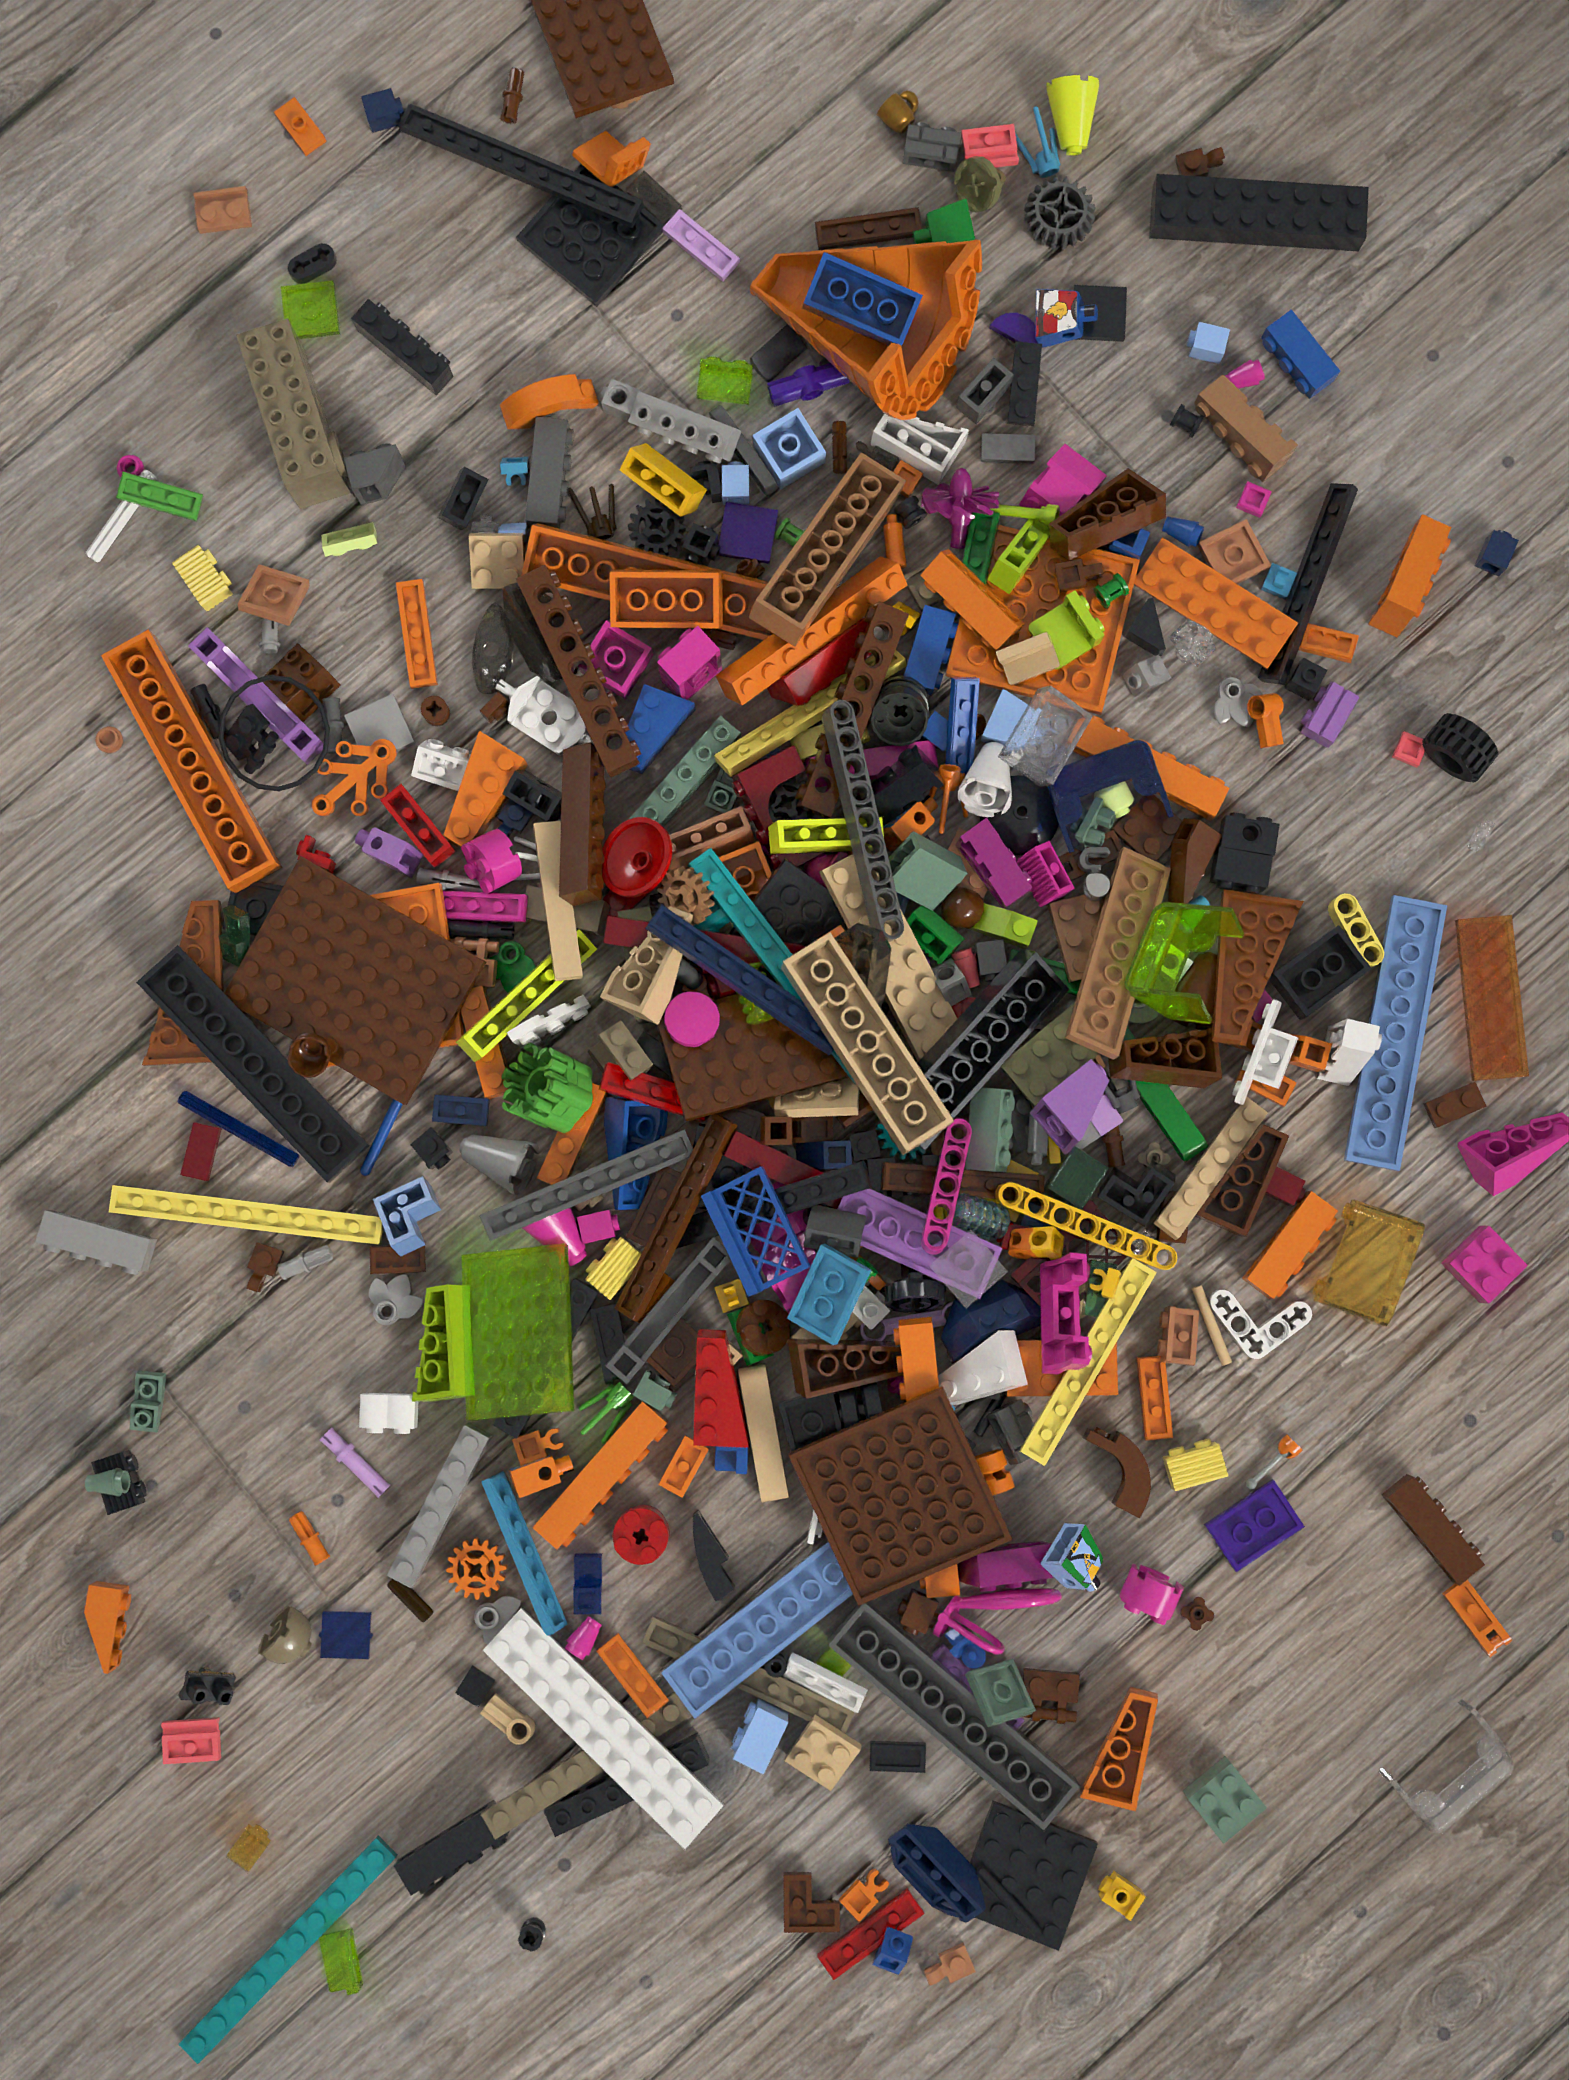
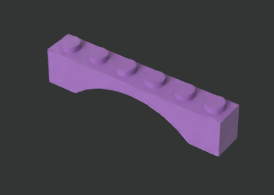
M208 627L188 645L234 692L247 681L258 678ZM263 682L249 686L239 695L247 705L254 704L270 722L269 727L307 765L323 750V742Z

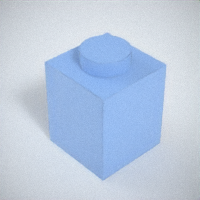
M1199 322L1196 330H1190L1186 346L1191 347L1189 357L1220 364L1225 353L1230 329Z
M736 461L729 462L728 465H722L723 505L726 502L749 504V465H743L742 462Z

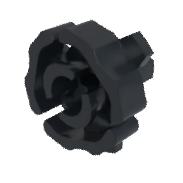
M901 1264V1279L896 1280L890 1286H884L880 1289V1293L885 1295V1306L896 1312H911L912 1301L915 1303V1312L931 1311L936 1307L944 1305L945 1285L925 1278V1274L903 1264Z

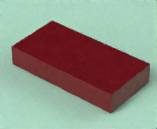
M193 1122L180 1175L209 1181L222 1128Z

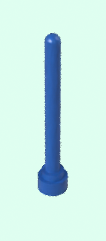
M395 1099L392 1100L360 1168V1173L363 1176H368L371 1173L403 1105Z

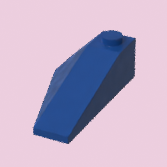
M606 1097L604 1130L608 1161L658 1141L660 1136L665 1135L668 1111L623 1097ZM649 1175L612 1190L615 1210L640 1209L650 1180Z

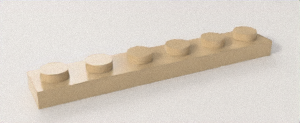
M1246 1096L1244 1104L1237 1106L1154 1224L1177 1240L1268 1112Z

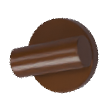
M744 559L738 564L735 573L757 579L765 569L756 559Z

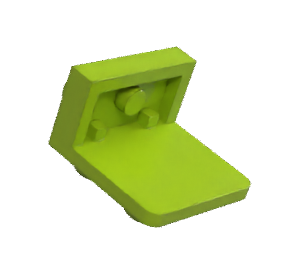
M1076 590L1066 595L1061 605L1036 619L1028 627L1032 637L1045 632L1050 635L1060 662V667L1056 669L1062 668L1099 645L1105 636L1103 624L1097 617L1093 618L1089 612L1090 606L1083 595L1079 596Z

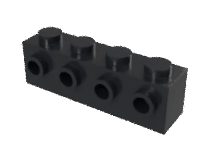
M367 299L351 318L356 330L437 396L454 377L449 366L450 361L442 353L438 352L435 354L430 350V345L424 338L419 335L417 337L413 336L409 332L410 328L402 320L398 319L395 321L389 316L390 312L381 303L374 304L370 299Z
M494 1800L397 1860L394 1868L411 1896L418 1891L420 1894L426 1893L435 1886L434 1881L442 1876L444 1879L450 1878L459 1871L458 1866L467 1861L470 1865L483 1856L482 1851L489 1847H492L494 1850L507 1841L506 1837L510 1831L495 1840L481 1815L483 1811L496 1804Z

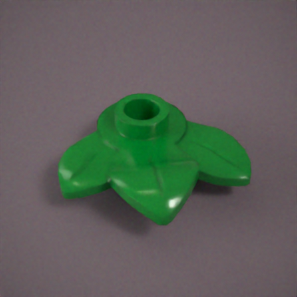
M516 941L505 942L500 947L498 954L489 958L490 960L497 961L496 980H501L507 993L536 968L533 959L525 955L524 947ZM512 950L516 951V957L514 959H510L509 954Z

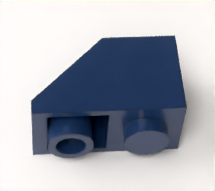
M851 1141L796 1143V1160L816 1170L839 1169L852 1165Z

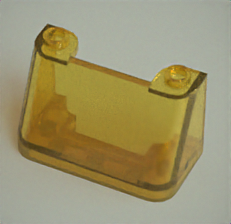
M1353 1199L1350 1203H1346L1342 1211L1341 1217L1345 1219L1344 1224L1347 1226L1329 1275L1325 1276L1323 1280L1318 1279L1314 1286L1313 1294L1316 1295L1314 1302L1370 1324L1386 1327L1394 1315L1421 1242L1425 1224Z

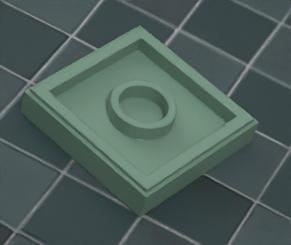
M1013 1658L970 1670L965 1674L987 1727L1027 1716L1036 1711Z

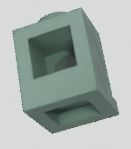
M647 1369L633 1396L660 1411L665 1406L670 1408L677 1393L669 1388L670 1383L657 1375L655 1379L651 1378L652 1371Z

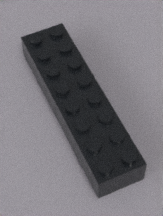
M1157 174L1152 186L1149 238L1359 251L1367 236L1369 187Z
M1021 949L917 1063L953 1119L1070 990L1035 951ZM942 1131L917 1147L926 1150Z

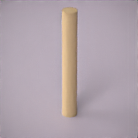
M1202 1285L1192 1288L1221 1365L1230 1364L1232 1360Z

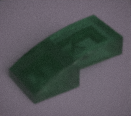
M230 904L223 908L227 932L218 937L223 959L239 967L249 949L250 921L248 912Z

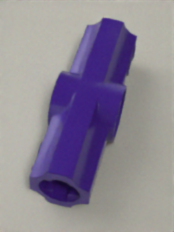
M831 363L818 367L814 365L801 367L793 375L767 383L771 401L774 407L798 399L804 401L815 399L821 396L824 391L848 384L850 380L842 375Z

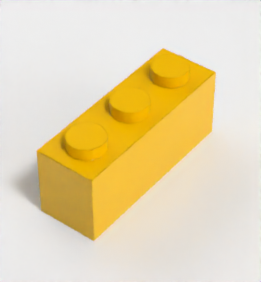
M647 443L631 447L619 469L680 517L695 512L707 491L704 486Z

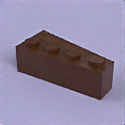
M1212 1028L1201 1031L1192 1030L1181 1034H1166L1161 1037L1152 1036L1126 1040L1122 1043L1119 1057L1114 1060L1108 1057L1110 1078L1203 1089L1222 1079L1219 1043L1212 1041Z

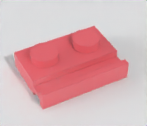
M1014 124L962 130L961 138L964 160L973 156H981L989 160L995 168L1018 165L1019 157L1017 154Z
M220 1718L163 1721L161 1723V1727H163V1764L219 1761L221 1759Z

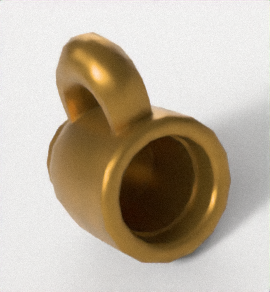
M908 90L903 91L900 95L894 93L881 105L877 111V116L890 129L902 135L908 130L909 124H913L915 121L913 116L918 108V98L915 93ZM903 99L909 102V104L911 105V109Z

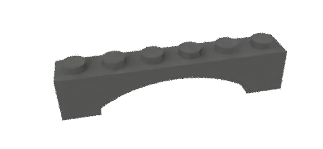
M713 1237L710 1238L605 1364L610 1371L626 1384L643 1366L645 1361L694 1301L731 1260L726 1248Z

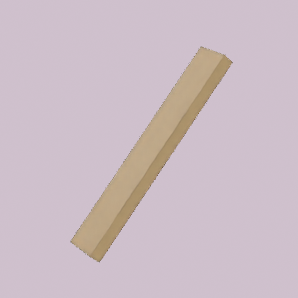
M561 821L534 823L533 831L554 980L582 979L583 973L573 906L559 897Z

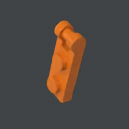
M1468 1580L1460 1586L1454 1584L1442 1593L1489 1657L1496 1654V1649L1504 1644L1506 1646L1512 1642L1509 1634ZM1493 1630L1495 1636L1488 1640L1486 1635Z

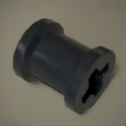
M1181 404L1169 426H1177L1187 431L1189 437L1193 438L1205 416H1197L1186 410L1185 405Z
M529 1918L523 1923L518 1937V1942L522 1949L532 1952L540 1948L546 1934V1927L542 1920ZM528 1930L532 1934L537 1933V1937L534 1938L533 1935L527 1936Z

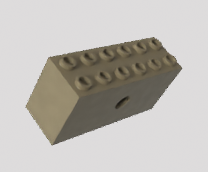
M287 318L237 334L240 349L284 486L298 507L303 509L350 494L351 492L346 480L348 473L342 448L335 432L330 430L304 347L289 319Z

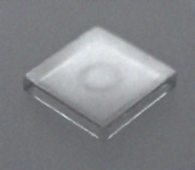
M972 1230L968 1231L929 1266L965 1308L970 1306L1008 1272Z

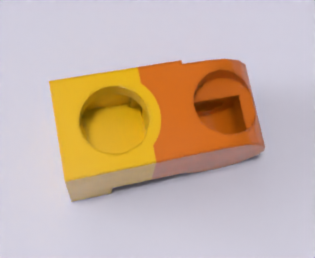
M1054 1226L1014 1229L1010 1235L1008 1254L1019 1259L1048 1257L1050 1260L1062 1258L1064 1236Z

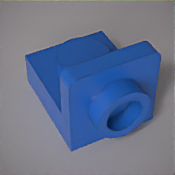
M888 1927L885 1930L882 1945L875 1953L872 1965L899 1975L907 1964L913 1937Z

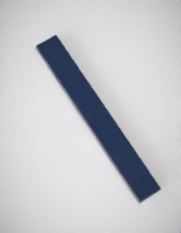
M661 904L646 926V930L827 1055L834 1051L830 1042L801 1000Z

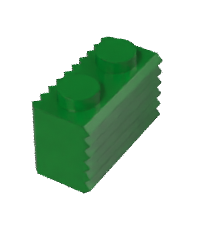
M923 905L916 909L906 920L919 946H921V950L925 949V953H929V957L937 960V964H941L948 959L965 940L939 915Z

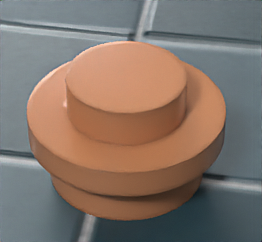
M104 727L96 735V745L105 753H115L123 745L122 733L115 727Z

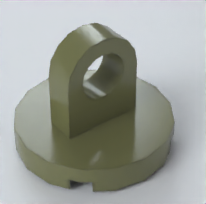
M973 156L962 161L957 167L954 177V185H957L958 192H956L959 201L967 199L971 212H983L992 208L998 201L1000 191L1006 181L1004 173L995 168L989 160L981 156Z

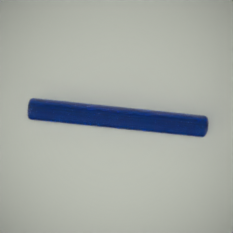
M183 1091L177 1101L178 1104L287 1166L294 1167L296 1165L299 1154L190 1092Z

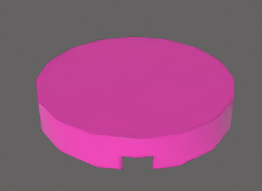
M688 991L677 995L670 1001L665 1010L664 1024L670 1037L675 1042L687 1047H697L710 1041L715 1036L719 1028L720 1014L716 1004L708 996L700 992Z

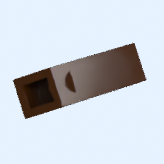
M1184 818L1172 841L1168 903L1171 905L1187 907L1222 837L1220 833L1201 820Z

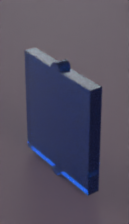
M323 1611L322 1631L319 1633V1637H321L320 1658L370 1659V1639L373 1637V1633H371L372 1612Z

